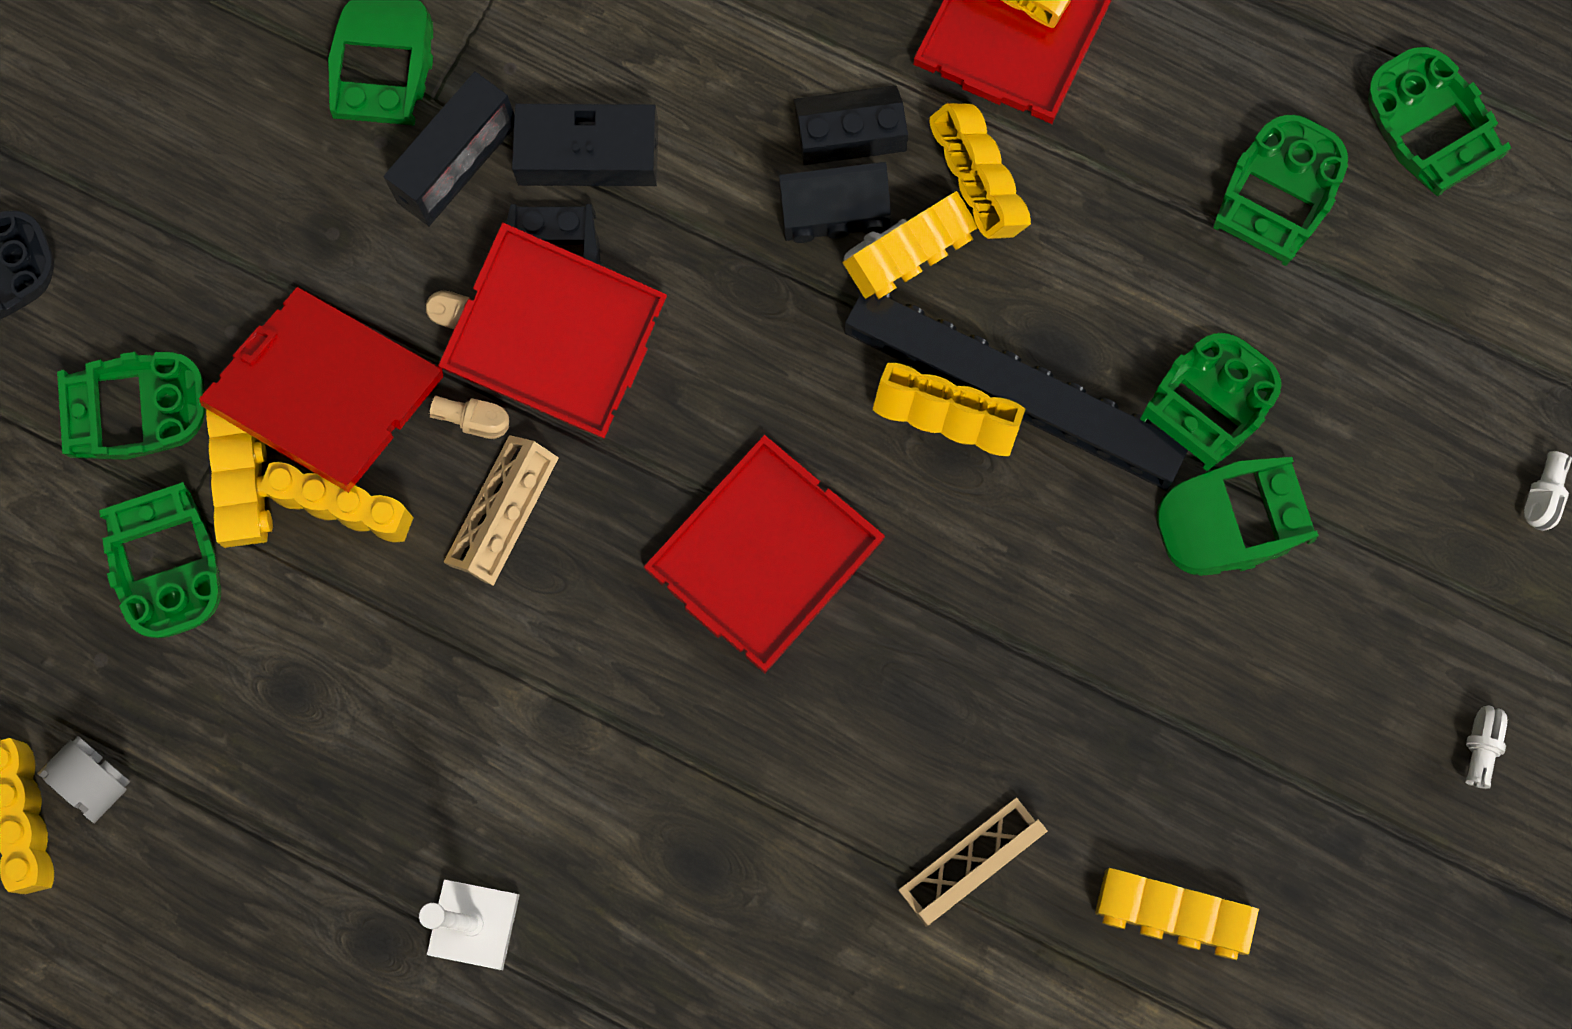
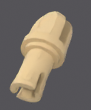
M441 290L433 293L428 298L426 313L430 320L436 324L455 329L467 300L473 301V299L454 292Z
M436 395L433 398L430 418L459 424L464 433L487 439H496L503 436L509 428L508 413L497 404L473 398L466 403L448 400Z

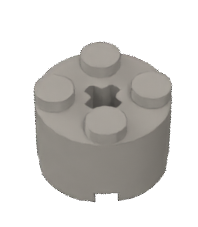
M79 736L74 741L70 739L37 773L73 807L79 808L84 813L83 815L94 824L127 790L125 787L130 782L106 760L99 765L98 763L103 757Z

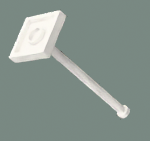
M444 880L439 903L426 904L419 913L421 924L426 928L433 929L427 955L503 970L519 894Z

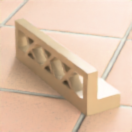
M509 435L444 563L450 567L468 572L481 581L494 586L559 457L535 441ZM517 448H521L516 459L511 462ZM503 482L500 490L494 494L498 484ZM487 514L483 523L478 526L481 517ZM470 545L464 560L461 561L460 558L465 548Z
M1015 798L898 891L927 927L1048 831L1039 819L1035 821L1018 798ZM1015 809L1028 825V828L1017 836L1001 834L1003 818ZM998 822L997 833L986 832ZM979 836L996 838L995 852L988 859L972 857L973 843ZM1001 839L1011 840L1000 849ZM968 846L967 856L956 855ZM950 859L967 861L965 877L959 882L942 880L944 864ZM971 862L982 863L970 872ZM939 869L938 879L927 878ZM921 882L937 884L935 901L925 909H922L909 891ZM942 885L953 886L941 895Z

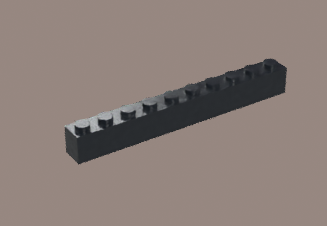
M862 293L860 294L845 322L846 335L926 374L945 378L956 386L972 387L986 393L990 397L1014 401L1025 408L1022 421L1167 491L1172 484L1188 450L1167 433L1152 426V422L1149 419L1144 422L1140 419L1142 416L1140 414L1133 413L1129 415L1119 410V406L1107 398L1101 397L1098 400L1086 394V390L1082 386L1074 382H1067L1065 384L1053 378L1054 375L1049 370L1040 366L1032 368L1022 363L1021 358L1007 350L999 352L989 347V343L985 339L977 335H970L968 337L956 331L957 328L946 320L938 319L935 321L925 316V312L913 304L902 305L894 301L889 293L880 299L877 298L875 293L866 299Z

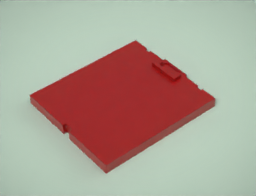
M943 0L914 57L913 65L931 73L937 71L941 73V77L962 85L963 90L1000 105L1004 103L1022 112L1028 110L1032 116L1053 124L1112 0H1071L1055 28L1035 21L1024 11L1015 9L1001 0Z
M502 222L473 287L477 294L473 301L467 300L438 366L450 373L605 439L614 419L612 412L613 410H618L626 389H631L648 348L645 346L655 325L653 319L654 317H659L667 294Z
M297 287L283 302L282 310L277 309L263 326L259 325L232 355L233 360L219 375L220 380L217 383L213 382L199 398L202 407L349 493L393 439L391 432L395 428L400 430L441 381L443 371L441 368Z
M766 435L755 444L644 566L645 571L661 585L664 583L668 585V590L686 605L685 610L717 638L722 636L739 652L745 651L747 659L763 673H766L885 539L884 534L829 488L826 492L817 486L820 481Z

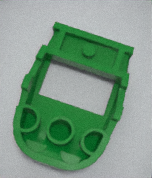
M350 0L345 5L336 27L328 57L329 105L332 118L414 126L416 118L412 114L416 100L423 99L426 89V77L428 70H432L434 58L431 54L433 21L429 11L421 1ZM345 44L412 50L407 87L341 81L340 75Z
M1417 47L1401 53L1383 64L1375 72L1369 89V107L1377 126L1398 162L1438 197L1447 189L1497 159L1503 158L1509 152L1511 146L1509 142L1502 145L1494 130L1498 122L1492 111L1488 112L1480 99L1482 93L1474 82L1468 84L1458 73L1459 67L1447 55L1433 48ZM1454 105L1474 129L1425 160H1422L1418 155L1414 156L1401 138Z
M1284 115L1274 118L1262 128L1255 137V141L1246 152L1242 153L1238 160L1213 228L1217 231L1219 228L1281 260V264L1287 266L1324 217L1330 212L1336 201L1337 190L1343 182L1348 167V153L1344 143L1335 133L1305 117ZM1251 174L1313 206L1302 227L1239 195L1249 175Z
M1215 333L1201 339L1186 355L1181 354L1175 360L1140 419L1144 422L1149 419L1205 463L1203 468L1208 471L1238 449L1266 420L1265 416L1269 409L1274 406L1280 395L1281 378L1273 363L1250 344L1231 334ZM1183 383L1237 425L1238 428L1232 435L1228 434L1174 390Z
M136 352L120 354V358L104 362L100 359L86 363V370L73 374H68L65 370L57 371L62 454L70 458L127 460L186 444L198 433L205 417L206 408L202 407L199 398L205 392L204 381L199 369L189 358L174 352H155L154 355H137ZM139 377L143 442L104 447L102 443L98 381Z
M1293 457L1238 461L1184 481L1169 490L1158 505L1157 524L1170 560L1179 569L1193 575L1220 574L1221 571L1240 569L1241 572L1255 568L1256 565L1288 554L1292 548L1307 542L1308 545L1315 542L1319 535L1317 530H1314L1292 464L1294 462ZM1254 473L1276 541L1245 548L1224 480Z
M183 482L99 510L100 518L105 519L107 523L108 537L102 539L104 554L108 558L110 572L107 573L110 588L115 589L121 603L119 607L122 614L133 630L147 637L166 638L200 626L215 613L221 600V585L213 539L189 489ZM191 521L202 559L134 581L123 543Z

